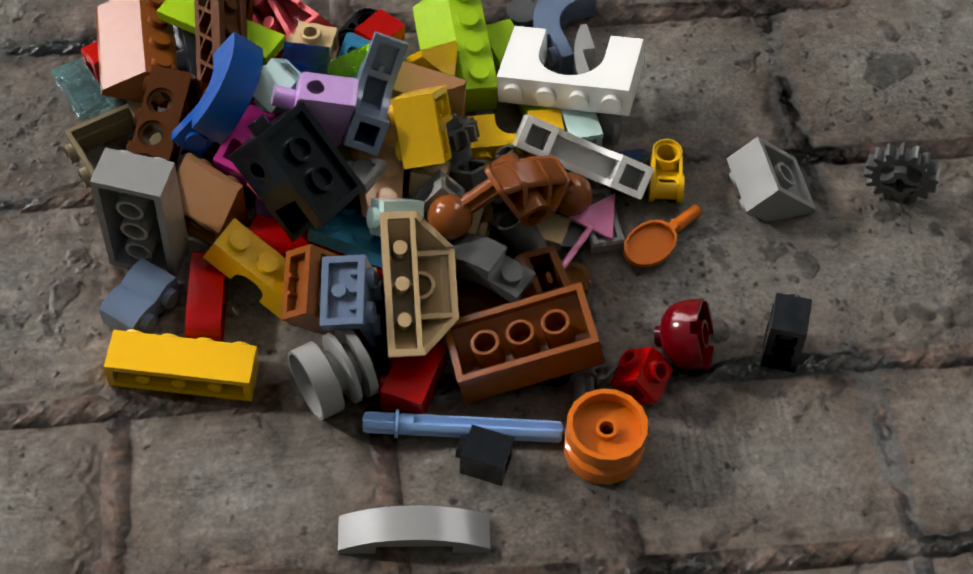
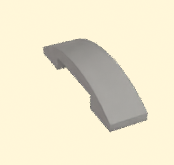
M581 24L576 35L572 75L587 73L590 71L589 69H593L595 46L587 24ZM596 113L603 131V139L611 145L618 144L621 129L619 116Z
M409 505L372 508L339 516L338 554H376V547L452 546V553H490V515L481 512L443 506Z

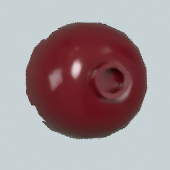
M703 299L678 301L669 306L661 318L660 326H655L656 347H662L664 356L672 365L688 370L710 368L713 360L714 346H708L709 334H714L708 302L703 301Z

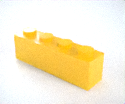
M129 329L126 331L113 330L104 370L108 385L252 402L260 364L257 346L249 345L245 342H218L205 337L192 339L178 337L170 333L156 335Z

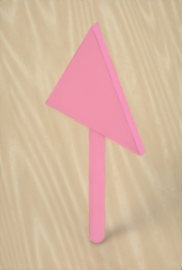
M615 193L590 205L586 211L579 215L568 216L569 220L586 229L562 261L564 269L569 265L592 231L613 241Z

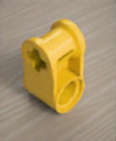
M661 139L653 145L650 166L654 168V171L648 183V202H654L655 199L676 200V203L682 204L685 185L682 147L675 140Z

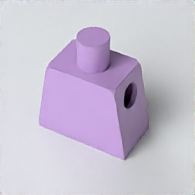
M303 72L299 76L295 89L279 85L274 86L271 106L289 110L303 102L333 144L339 146L356 108L359 79Z

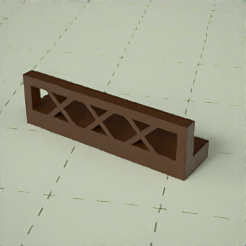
M194 0L198 101L203 97L212 77L214 52L234 31L248 39L246 0H207V2L206 0Z

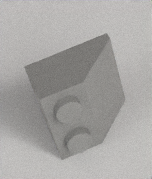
M757 136L726 158L731 170L729 173L730 179L738 188L741 196L739 200L740 205L748 215H753L765 222L812 214L816 211L794 156Z

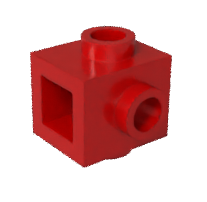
M653 346L629 349L621 356L619 365L609 384L614 389L632 396L640 405L653 404L658 402L665 390L673 368Z

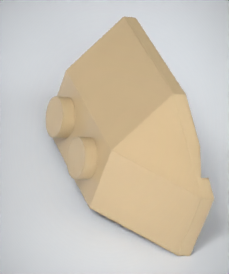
M417 211L380 212L381 258L388 358L426 356L459 320L455 249Z

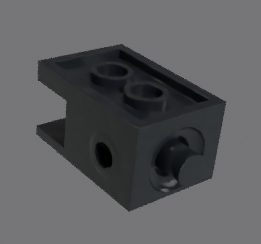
M300 102L271 121L264 113L247 125L253 136L228 155L292 242L296 241L310 227L314 226L317 230L327 224L366 188L303 102Z

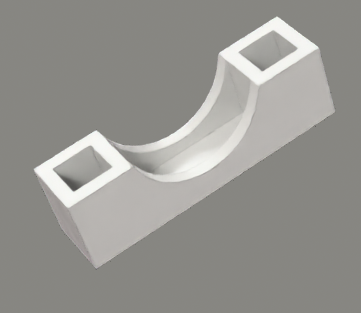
M531 115L523 116L512 142L515 148L534 156H555L565 169L639 200L642 199L654 171V168L598 146Z

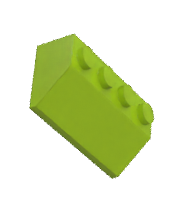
M422 0L413 7V16L420 50L456 41L458 44L455 77L467 80L464 112L496 109L498 96L497 76L481 0Z

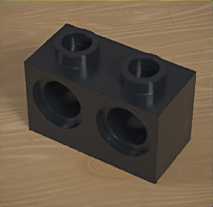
M776 292L765 330L760 366L795 373L807 337L812 299L802 298L796 294Z

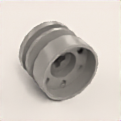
M352 329L335 330L334 335L330 332L323 335L322 347L324 353L312 341L288 352V362L295 383L307 406L320 421L344 410L343 393L352 403L356 404L362 401L363 395L368 398L379 391L378 380L371 358Z

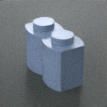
M143 258L140 259L128 271L121 284L117 285L102 302L99 308L102 321L116 330L126 331L134 329L151 334L157 326L158 316L166 309L173 308L179 299L180 289L177 277Z

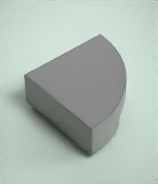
M375 157L347 162L366 187L363 190L366 194L387 169V162Z

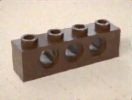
M152 65L150 76L147 75L142 86V93L144 95L142 107L137 108L134 115V127L136 128L133 140L128 141L125 150L142 156L160 157L174 162L177 172L183 147L171 141L172 131L193 110L197 96V79L190 72ZM163 101H171L169 109L158 112V107ZM163 133L160 142L154 145L149 144L153 134Z

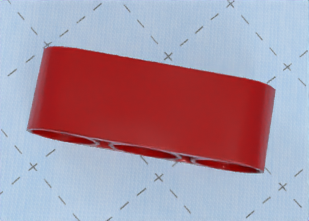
M192 251L185 314V338L197 339L205 337L223 342L229 278L203 258L207 251Z

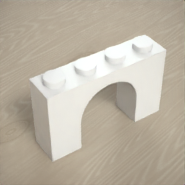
M514 26L497 74L499 102L623 116L630 115L644 65V39L611 36L605 57L598 67L579 75H563L552 72L544 67L548 55L547 30Z

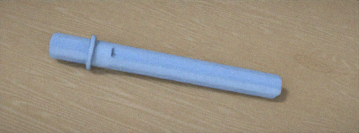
M396 409L395 413L366 411L363 415L362 425L363 432L394 434V438H398V435L468 437L472 425L515 437L514 441L559 443L563 438V424L560 421L399 413V409Z

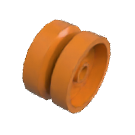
M597 389L583 394L574 401L567 414L563 453L568 466L580 478L594 484L611 485L629 478L637 471L643 459L648 435V418L643 407L632 396L616 389Z

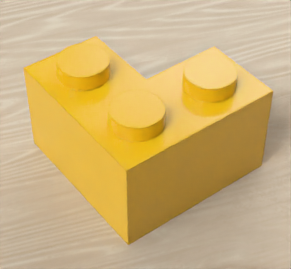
M447 86L406 91L391 100L392 105L389 106L388 110L391 125L396 126L399 139L395 141V151L397 159L403 161L404 169L443 164L449 161L452 156L446 123L452 120Z

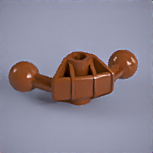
M507 153L488 164L484 168L488 179L462 197L443 195L434 200L427 212V222L446 240L461 238L471 227L472 214L501 196L517 219L524 226L530 227L539 224L556 211L566 216H576L583 213L592 202L593 191L591 184L584 176L574 172L567 173L559 159L555 156L520 158L516 153Z

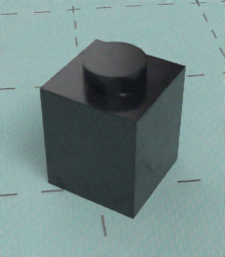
M472 425L468 437L461 436L456 449L455 457L460 459V473L502 486L513 457L515 437Z

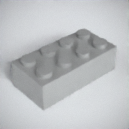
M105 147L91 177L90 185L109 264L131 269L136 262L143 258L177 277L189 248V241L175 163L160 157L152 158L134 154L128 150H115Z

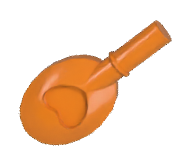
M693 204L676 218L671 219L669 223L663 220H649L635 227L626 237L623 246V255L626 261L638 268H649L666 260L675 248L677 233L682 232V229L702 215L700 207Z

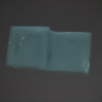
M81 58L50 70L54 82L65 93L69 106L80 118L111 105L108 97L101 95L99 82Z

